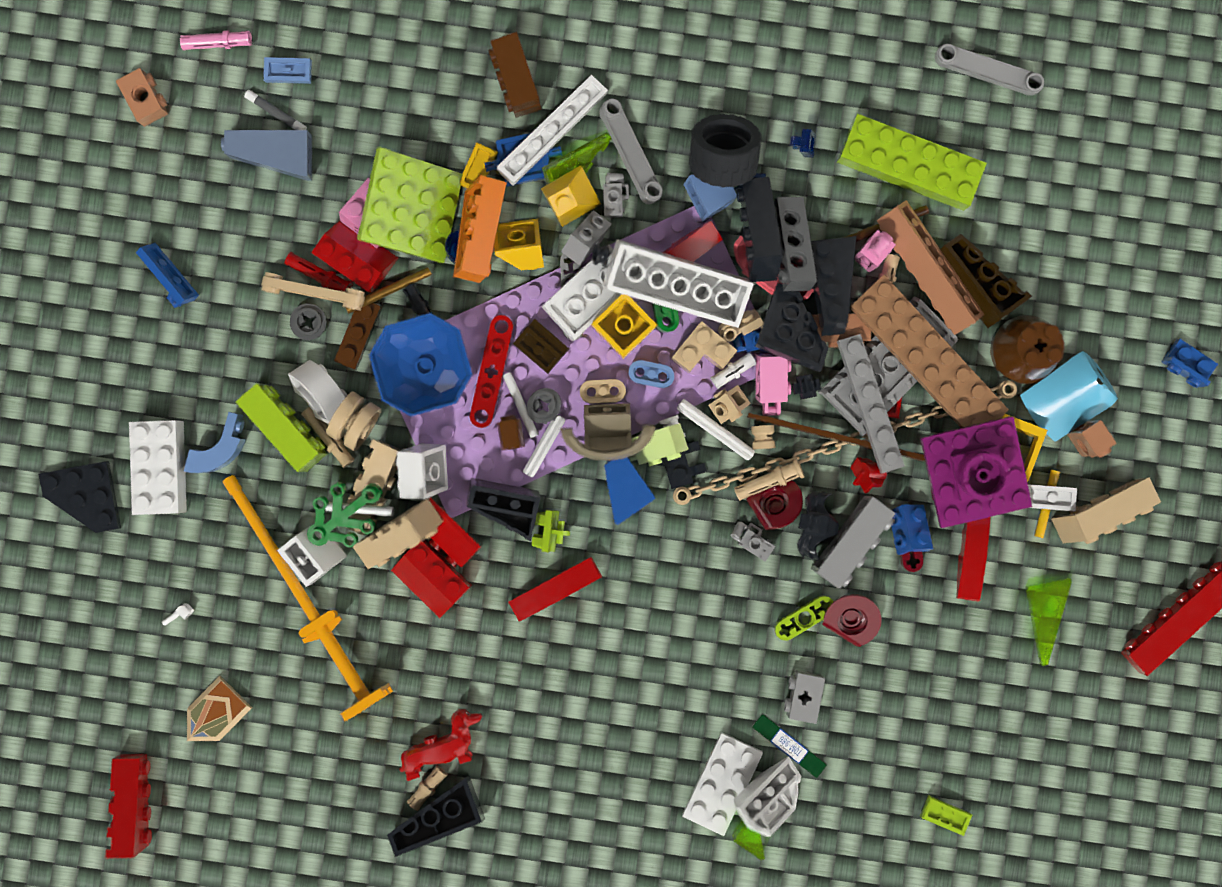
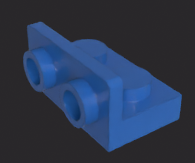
M1176 339L1162 360V363L1167 365V369L1171 373L1182 375L1186 378V382L1195 388L1208 386L1210 384L1208 379L1218 363L1182 339Z

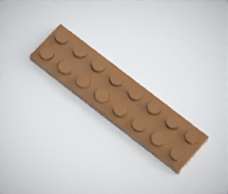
M882 275L849 306L960 428L1000 419L1009 410L885 275Z

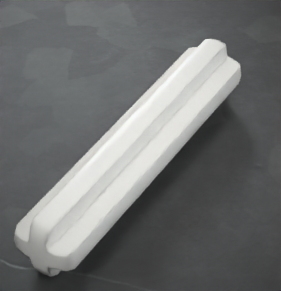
M557 415L555 421L550 422L523 470L524 474L529 477L535 476L560 432V428L564 425L565 418Z

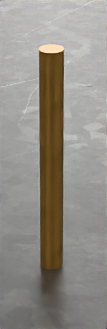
M426 267L364 296L363 307L395 293L412 283L431 276L429 268ZM346 308L348 314L356 311L353 309Z

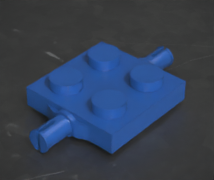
M531 133L496 140L498 157L497 160L484 162L486 172L496 170L497 166ZM561 147L551 148L515 185L550 178L549 158L562 155ZM504 178L505 182H507L506 187L513 186Z

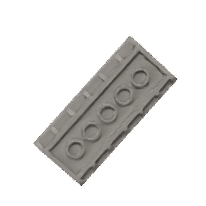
M914 296L909 301L951 347L958 341L957 336L946 327L921 299ZM874 336L865 345V349L886 412H888L917 380L885 345ZM844 366L818 393L822 394L862 437L867 432Z

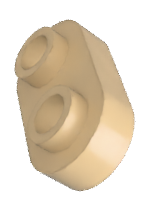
M617 379L589 380L580 387L582 400L590 404L616 403L621 401L626 394L625 385ZM612 387H617L619 393L615 396L610 394ZM589 388L596 390V394L592 397L587 395Z

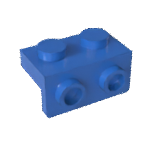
M901 505L891 510L896 513L891 527L897 555H903L907 552H926L933 549L924 505Z

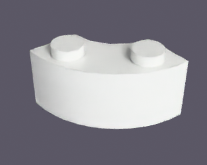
M308 360L288 375L295 393L307 402L315 417L329 424L337 408L347 397V394L338 387L322 364L318 365Z

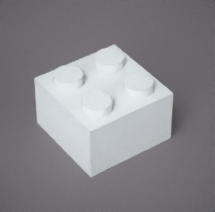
M421 443L397 452L396 464L398 467L400 498L426 499L448 490L445 444Z

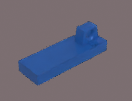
M156 243L142 246L138 249L136 254L169 292L167 300H169L174 308L195 301L199 294Z

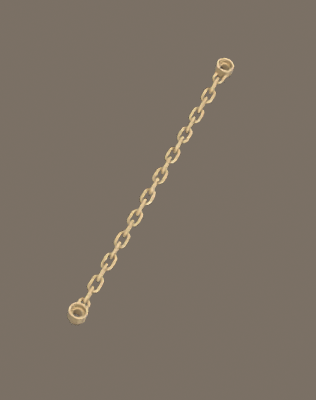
M1007 380L1000 382L997 387L990 390H997V397L999 399H1009L1016 395L1017 386L1013 381ZM1007 385L1011 387V392L1009 394L1005 392V387ZM938 405L932 409L931 413L924 415L917 412L906 416L903 422L896 424L890 421V424L892 425L893 433H895L898 427L904 425L909 428L923 424L925 418L933 416L938 419L948 416V414L937 415L939 412L936 410L942 408ZM919 416L918 419L921 421L909 424L911 420L908 419ZM853 433L849 437L858 436L860 433ZM867 433L862 436L865 438V441L869 440ZM831 440L823 443L821 448L815 451L804 449L795 452L793 458L787 460L783 458L770 460L765 464V467L760 469L749 467L740 470L737 476L732 478L721 476L712 479L708 486L678 487L673 492V500L679 505H685L691 499L701 496L702 491L708 489L719 491L727 488L732 481L746 482L755 479L760 472H773L774 469L770 470L772 466L769 464L781 461L779 465L783 467L787 463L793 462L796 458L801 464L812 460L815 454L821 452L825 455L838 452L842 445L849 443ZM836 443L835 447L838 448L827 451L825 446ZM809 452L807 453V456H810L809 458L799 460L800 457L797 455ZM753 470L751 474H754L753 476L742 479L744 477L742 473ZM725 479L723 483H727L726 485L714 488L716 487V484H713L714 482ZM697 488L695 492L698 494L691 496V492L689 490ZM679 492H685L686 498L684 500H679Z

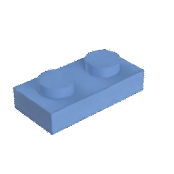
M264 57V81L266 83L311 84L312 61L310 58Z

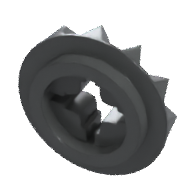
M300 305L291 314V330L300 339L311 341L319 338L326 330L327 319L324 311L316 305ZM303 315L310 319L315 318L312 322L314 330L309 326L302 327L306 322Z
M542 388L535 391L527 402L528 416L538 424L543 423L547 425L548 422L555 421V417L561 413L560 408L563 404L560 395L550 388ZM541 400L548 404V412L542 410Z

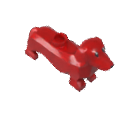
M459 709L451 716L452 731L450 734L439 738L436 735L428 736L423 739V743L412 746L401 754L402 767L399 770L406 773L407 781L419 778V772L422 771L421 767L423 765L448 763L456 757L460 764L472 761V750H468L472 737L469 726L480 722L482 713H469L467 709Z

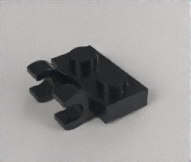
M698 441L687 444L688 450L680 452L681 457L669 461L667 457L663 458L671 489L693 483L692 476L707 472L705 463L689 467L685 454L701 450Z

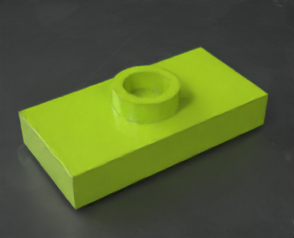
M928 795L920 814L922 819L962 836L965 835L973 816L970 812Z

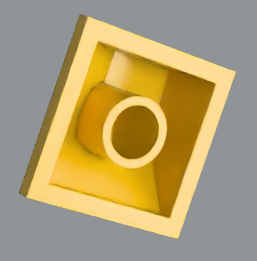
M581 165L541 188L562 227L601 205Z
M538 218L498 224L494 241L495 255L521 271L544 268Z

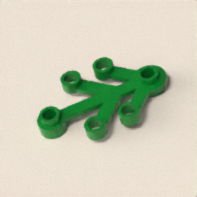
M336 482L330 488V493L333 496L332 517L328 522L325 523V509L329 505L328 499L325 496H318L313 501L316 514L315 524H312L307 531L309 541L316 546L325 545L328 541L341 542L350 548L358 542L357 534L354 532H348L347 534L333 532L332 530L335 527L360 529L364 534L372 533L376 527L374 520L348 517L365 504L376 503L382 496L381 487L375 483L368 484L363 488L362 495L342 510L346 486L341 482ZM335 486L340 487L342 492L337 493L335 491ZM367 491L373 492L374 498L368 497ZM322 500L324 507L319 506L317 501ZM365 523H369L371 525L370 530L365 528ZM315 532H320L322 537H316ZM347 537H352L354 543L348 542Z

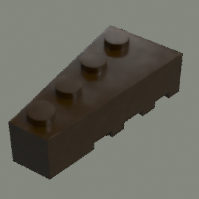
M962 234L940 249L985 314L980 319L987 328L1000 321L1032 297L1029 292H1023L1017 287V282L1011 277L1008 279L999 271V266L994 262L990 263L983 257V253Z

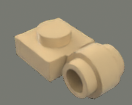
M754 308L743 313L739 328L721 323L718 327V333L724 340L730 342L740 333L746 335L761 327L763 321Z

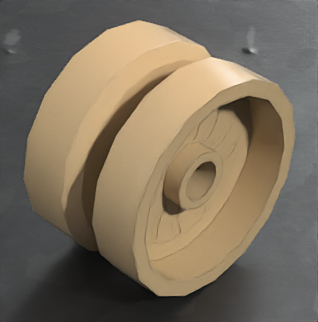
M352 391L337 408L328 424L326 434L335 440L344 437V445L356 451L373 430L382 409L371 402L364 406V398Z

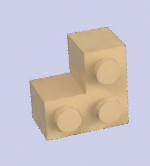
M701 321L671 360L687 373H690L704 356L722 370L738 350Z

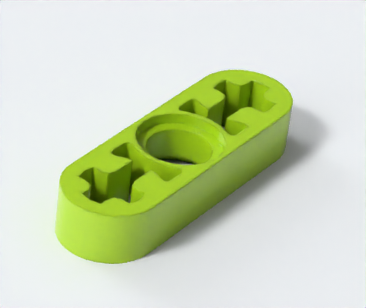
M825 595L819 596L783 617L774 626L776 636L781 640L787 641L824 620L825 611L820 610L816 612L819 615L816 618L814 612L809 608L813 606L816 610L821 606L820 602L822 600L830 604L833 600ZM806 611L810 613L811 620L809 623L801 624L799 622L798 616L801 612ZM794 618V622L800 628L796 630L795 626L788 630V635L780 634L779 631L782 630L781 625L789 626L793 624L790 619Z

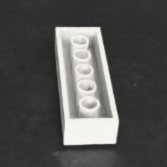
M619 239L616 241L603 281V285L608 290L739 328L753 287V283L747 278Z

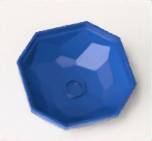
M431 313L385 326L369 354L382 401L411 417L457 404L473 376L460 329Z

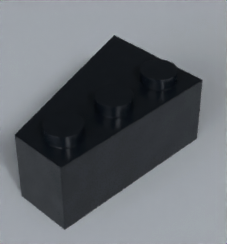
M471 478L467 495V507L505 526L506 529L518 533L531 542L540 502L539 491Z

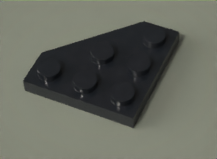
M777 283L755 347L818 372L822 370L829 350L825 340L823 341L817 331L818 327L811 313L807 311L800 292L783 291L782 284Z
M109 461L38 474L42 496L95 533L121 528Z

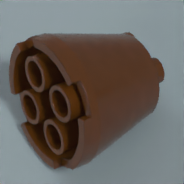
M1032 315L1017 316L1004 322L992 338L990 346L991 359L997 371L1014 383H1036L1051 374L1063 357L1064 339L1057 326L1048 323L1042 318ZM1040 345V350L1035 349L1034 346Z

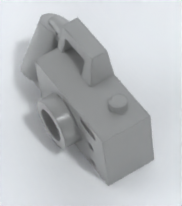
M607 173L605 176L606 184H603L604 218L623 217L625 207L622 208V201L629 199V186L624 184L623 174ZM622 188H626V196H622Z
M737 522L731 533V537L738 541V545L765 562L775 548L769 539L766 541L761 537L762 529L752 523L747 526L742 522ZM751 526L759 530L757 534L750 530Z

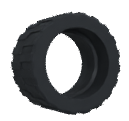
M734 114L710 115L701 119L694 125L691 133L689 168L691 172H693L696 178L712 186L725 188L745 184L753 179V176L757 173L762 142L761 132L751 121Z

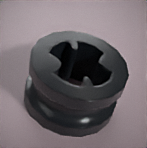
M595 244L592 256L593 265L601 263L602 266H606L609 258L608 245L600 247L599 244Z

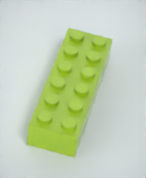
M857 114L852 120L836 162L963 211L971 206L987 164L981 160Z

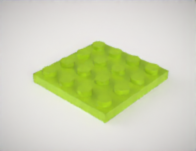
M381 147L377 148L357 240L438 263H445L461 183L459 182L463 174Z

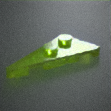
M606 132L542 167L546 185L580 165L586 174L594 164L592 162L593 158L599 151L603 152L612 139L610 134Z
M1070 578L1025 586L1039 663L1042 666L1048 665L1072 583Z

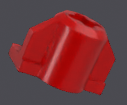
M857 457L850 467L856 477L853 485L861 486L864 493H869L873 487H881L887 476V472L880 474L877 462H873L868 458Z

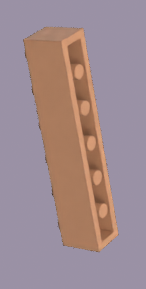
M907 200L877 220L880 230L893 238L892 242L895 244L893 249L904 260L906 268L917 279L919 287L927 294L933 308L940 313L946 327L954 335L974 324L985 315Z

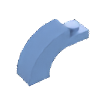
M228 412L222 437L211 449L205 451L189 449L184 472L208 473L222 469L230 464L239 455L246 439L238 437V433H241L244 428L243 415Z

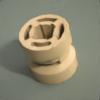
M774 425L751 427V433L755 436L752 442L753 449L776 448L772 434L775 432Z

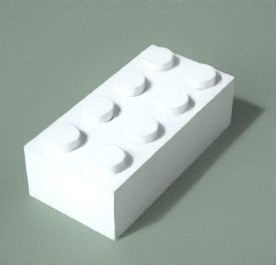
M184 421L129 422L132 515L187 512L186 476L184 472Z

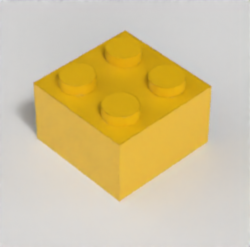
M622 294L591 324V327L624 359L657 327V324L630 296Z

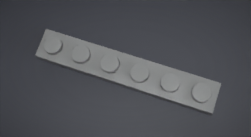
M861 334L837 341L880 474L904 467L905 465Z

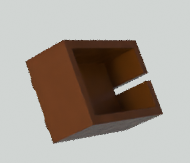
M517 32L491 40L492 49L488 51L494 70L499 68V71H496L501 91L506 90L503 96L508 112H514L515 118L541 110L539 96Z

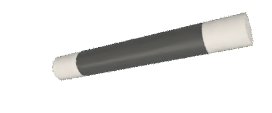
M247 90L244 97L294 130L307 129L305 125L251 90Z

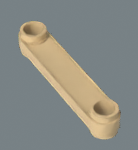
M265 272L261 284V290L265 292L280 294L281 290L341 302L343 307L361 311L365 300V292L346 288V292L321 288L283 280V276Z

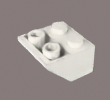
M309 527L277 550L306 587L312 585L347 557V554L337 542L328 541L322 546L312 544L307 537ZM315 532L316 537H322L320 532Z

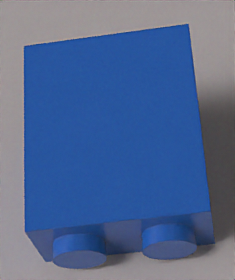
M628 458L610 460L604 466L614 522L617 525L656 499Z

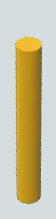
M1051 470L1047 486L1057 487L1059 471ZM1041 509L1034 536L1044 538L1050 509Z

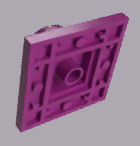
M1014 417L1000 418L920 438L940 528L1032 507Z

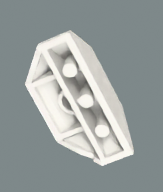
M789 757L784 758L759 774L734 799L735 807L748 828L767 837L771 836L796 809L798 783H800L801 775Z

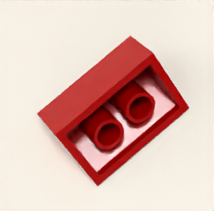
M338 221L324 233L311 253L367 292H375L398 260V257L384 247L379 246L375 248L370 243L357 240L358 234L341 221Z
M429 498L428 500L443 520L436 527L438 532L430 537L429 543L438 552L443 549L448 554L445 559L454 568L457 565L462 568L481 547L439 505Z
M425 538L411 548L391 570L439 618L472 586Z

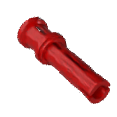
M290 252L285 259V265L321 283L323 288L346 292V288L352 289L353 281L342 279L334 271L327 272L294 254V252Z

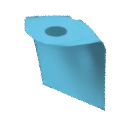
M1083 351L1020 395L1033 420L1039 427L1048 430L1046 434L1055 442L1111 407L1118 399L1111 383L1101 368ZM1098 377H1099V378L1101 379V381L1103 382V385H1099V384L1097 383V378H1098Z

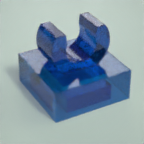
M802 129L801 137L791 136L790 146H793V149L800 150L799 152L804 157L813 158L816 135L811 129Z

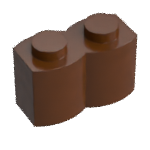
M514 415L500 417L501 421L496 423L501 450L525 447L521 419H516Z

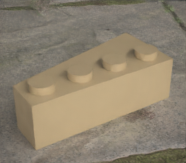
M372 440L370 447L374 450L364 459L362 466L365 471L364 474L358 476L354 483L353 490L356 492L354 495L349 496L347 500L349 504L362 495V490L365 486L375 483L381 487L382 496L376 503H367L365 505L385 506L387 499L384 496L387 490L391 491L395 484L396 478H394V474L398 469L396 464L397 452L401 450L381 440ZM367 491L368 497L374 498L373 492ZM354 513L348 517L361 520L369 518L374 520L375 524L377 523V520L374 519L376 515ZM369 523L364 524L366 529H371V525ZM348 528L358 534L367 535L360 529Z
M1150 477L1135 479L1110 491L1111 496L1106 494L1090 500L1091 504L1076 507V511H1069L1071 515H1058L1051 518L1062 543H1093L1099 539L1098 535L1116 531L1117 525L1133 522L1136 520V515L1152 512L1154 510L1153 506L1161 503Z
M427 498L362 538L353 548L368 569L375 565L379 568L387 563L390 557L396 558L405 552L406 548L409 547L411 549L419 544L423 538L428 539L438 532L436 527L443 520Z

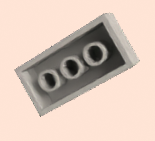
M864 496L819 556L820 560H816L811 570L839 589L842 586L846 587L853 577L851 575L856 567L860 568L867 558L865 554L870 548L873 550L880 542L879 535L882 531H887L894 523L893 517L896 513L874 497Z

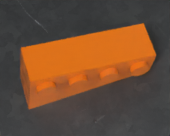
M480 175L466 189L453 277L480 283L490 275L492 267L490 260L494 250V241L507 182Z

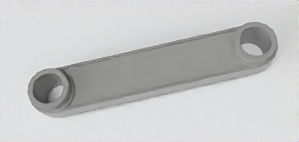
M951 44L940 46L935 53V62L940 67L1028 96L1036 95L1044 86V79L1038 73ZM941 52H947L950 55V59H944ZM1028 80L1036 83V89L1029 86Z
M609 99L600 108V118L603 120L639 193L640 199L645 204H653L660 199L662 187L655 177L620 102L616 99ZM607 108L612 109L614 114L610 113ZM647 189L651 190L654 193V196H651L648 193Z

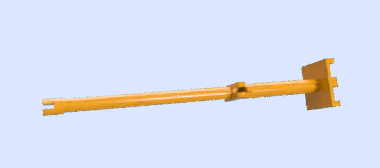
M235 475L222 481L224 486L235 499L311 622L299 630V636L305 637L302 639L304 644L318 639L321 640L359 701L340 713L346 722L393 692V689L388 683L370 694L332 633L341 622V616H338L336 610L328 611L320 616L291 567L277 551L279 548L244 494L243 488Z

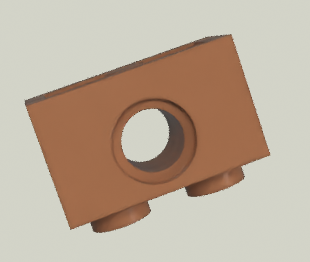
M139 68L116 80L135 119L145 127L168 115L165 108L167 102L163 95L157 93L154 88L157 83L150 73L147 74ZM148 92V97L141 101V95Z
M1102 420L1087 421L1067 434L1081 457L1090 456L1093 458L1098 456L1101 458L1112 451L1110 447L1117 444Z

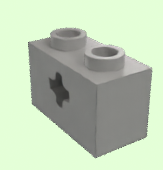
M593 210L570 235L561 252L578 265H581L592 253L595 244H600L612 224Z
M795 670L794 675L790 676L788 689H791L790 698H786L784 704V711L787 712L786 715L789 719L817 724L825 678L822 675ZM805 691L808 698H804L802 701L798 696L803 695Z

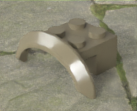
M630 404L584 405L585 444L575 437L572 427L560 428L566 445L577 454L594 460L610 461L624 459L643 450L654 435L655 425H643L641 434L632 442Z

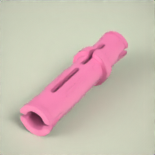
M224 30L223 33L180 36L182 50L217 47L232 49V47L252 45L250 31L230 32L229 30Z

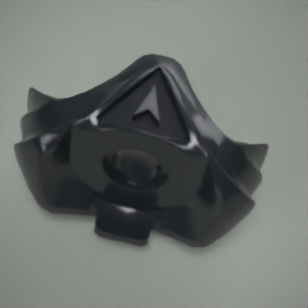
M814 490L805 498L807 514L801 513L798 528L802 529L803 532L797 542V549L802 557L807 556L811 560H820L816 552L817 544L838 533L839 523L824 507L826 498L832 495V493Z

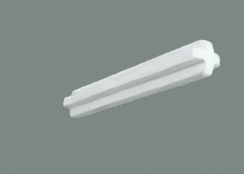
M685 399L678 404L677 410L744 459L750 460L755 453L753 448Z

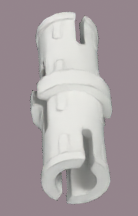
M748 352L734 363H728L725 369L710 378L716 388L720 389V387L735 378L737 380L740 378V374L757 365V363Z

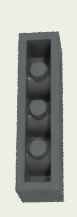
M777 197L774 201L783 254L778 274L779 282L782 283L783 291H810L817 282L804 197Z

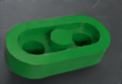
M652 303L657 329L663 333L675 330L679 325L678 310ZM663 318L669 320V325L663 324Z

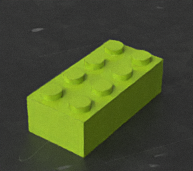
M256 383L236 403L297 472H308L327 455V452L324 450L326 448L325 444L318 437H312L309 433L311 431L310 427L303 420H297L294 416L295 410L288 403L284 404L279 399L281 395L273 386L269 387L266 384Z

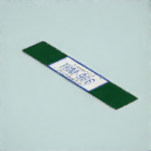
M763 714L752 726L754 730L815 778H818L826 768L827 764Z

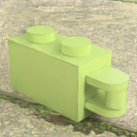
M675 424L654 431V435L647 446L637 454L629 456V461L638 460L639 465L648 462L650 467L662 463L661 458L667 457L668 461L681 457L680 452L688 450L681 424ZM638 436L632 438V442H634L638 438Z

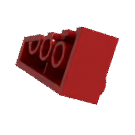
M119 754L112 759L110 791L114 792V796L111 797L108 813L113 815V820L110 828H107V838L111 837V849L106 850L105 859L134 858L149 846L151 842L152 832L149 830L148 822L151 818V807L148 806V798L151 794L148 774L150 773L151 765L150 761L147 760V754Z

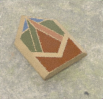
M219 676L187 708V741H220L252 707Z

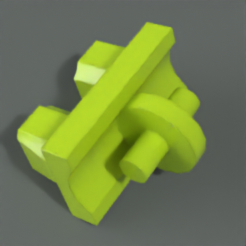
M546 510V512L537 513L535 525L544 526L543 535H533L532 546L542 549L541 552H555L556 544H563V535L570 536V531L564 530L565 521H559L560 511Z

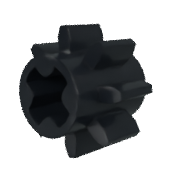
M813 374L796 377L797 383L792 384L793 393L795 395L799 394L800 400L817 397L816 390H821L820 380L814 379Z

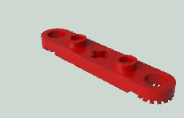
M498 315L492 319L470 411L472 424L479 428H485L492 423L513 332V323L505 315ZM502 320L508 323V330L505 333H498L496 331L495 325L498 321ZM491 365H494L498 374L488 378L489 374L485 370L486 368L490 369ZM479 410H485L488 413V419L484 423L476 421L475 414Z

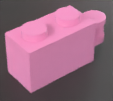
M877 230L854 255V260L870 273L881 264L895 247V244L892 242L893 238L886 232Z
M756 353L755 398L762 403L763 416H780L781 402H788V395L791 394V384L788 381V372H791V361L772 353ZM774 402V407H768V403Z

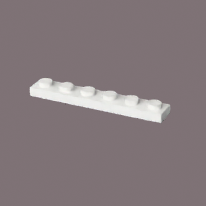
M591 75L497 166L496 170L514 186L607 94L608 90Z

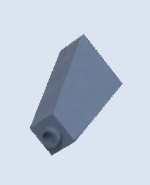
M224 130V137L221 138V148L231 159L312 181V135L308 130Z

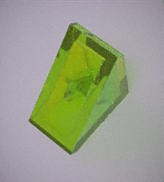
M742 819L732 834L733 841L758 859L764 860L761 834L749 829Z

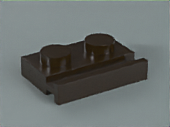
M535 318L513 343L514 346L547 374L570 350Z

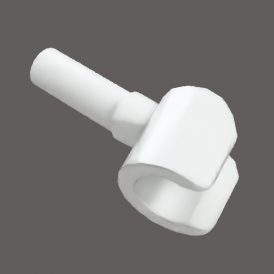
M185 603L179 606L172 615L164 619L162 624L165 626L179 616L185 620L194 612V609Z

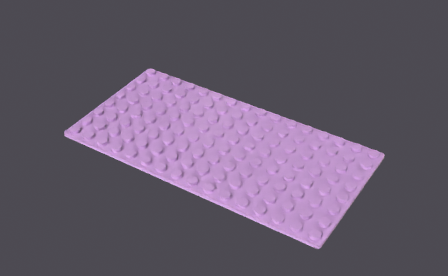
M693 206L621 240L663 252L670 248L672 243L707 221L702 222ZM712 217L707 220V221L711 220V221L713 222V224L715 225V223H714ZM723 240L694 261L695 263L739 276ZM616 242L613 243V244H610V246H611L613 249H614V247H615ZM593 253L581 264V269L592 260ZM574 261L568 264L569 272L564 271V275L578 273V270L573 272ZM558 268L445 320L447 323L460 329L473 376L457 404L413 417L402 411L400 413L415 445L421 443L446 445L448 490L438 495L446 513L453 518L471 510L467 507V495L471 478L521 487L584 458L566 445L560 430L535 476L529 477L524 474L523 470L550 422L547 425L534 422L539 435L530 438L504 378H502L492 423L485 428H479L472 424L470 411L490 323L494 317L505 315L513 323V332L503 375L509 372L512 373L526 407L530 396L535 391L542 388H550L556 391L563 403L560 408L561 413L558 414L565 418L562 428L572 427L575 437L583 444H585L584 405L630 404L631 435L642 431L643 425H655L659 421L681 413L677 410V406L683 399L696 406L714 398L713 396L724 388L726 391H729L737 385L740 386L755 379V365L740 374V378L737 380L735 378L720 387V389L716 388L710 377L721 370L704 356L691 372L687 373L671 360L673 355L701 321L718 335V327L721 323L679 310V325L675 330L663 333L656 327L624 359L618 355L591 325L583 332L580 339L575 341L569 340L564 335L563 330L541 307L561 289V270ZM630 296L654 321L652 302ZM748 299L744 312L754 309L750 299ZM534 318L570 349L549 374L513 345ZM663 318V324L669 325V320ZM502 320L498 321L495 325L496 331L498 333H505L508 330V323ZM761 349V350H757V351H753V352H749V353H750V354L753 356V358L755 359V354H756V353H770V352H767V351H764V350ZM746 351L736 352L728 363H734L747 354ZM638 360L667 365L674 372V381L667 388L637 384L630 379L629 368L633 362ZM491 365L490 369L486 368L485 370L489 374L488 378L498 374L494 365ZM638 368L636 375L639 377L643 376L644 370ZM660 373L658 375V379L660 381H665L667 379V375L665 373ZM617 379L626 388L624 398L616 403L590 404L583 401L580 396V387L589 380ZM617 387L610 389L611 395L615 396L619 393ZM594 388L587 390L588 396L592 397L596 394ZM541 400L542 410L548 412V404ZM479 410L475 414L476 421L479 423L486 422L488 413L485 410ZM514 415L516 419H521L525 447L503 451L500 447L496 422L501 421L500 417Z

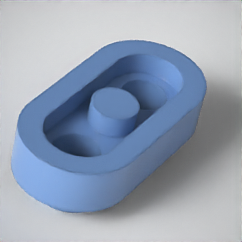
M638 360L631 364L629 377L637 384L667 388L674 381V372L667 365ZM638 368L644 370V375L641 377L636 375ZM660 373H665L667 375V379L665 381H660L658 379V375Z

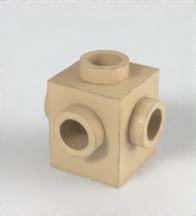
M737 385L728 392L724 388L714 395L715 401L708 406L722 424L728 419L732 423L743 415L741 411L751 403Z

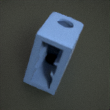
M690 175L683 184L702 222L707 221L731 205L737 198L735 190L741 188V185L725 188L712 186L702 182L694 175Z

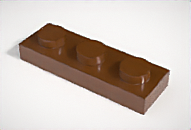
M371 303L362 307L361 311H354L334 359L335 362L357 370L382 309L381 306Z

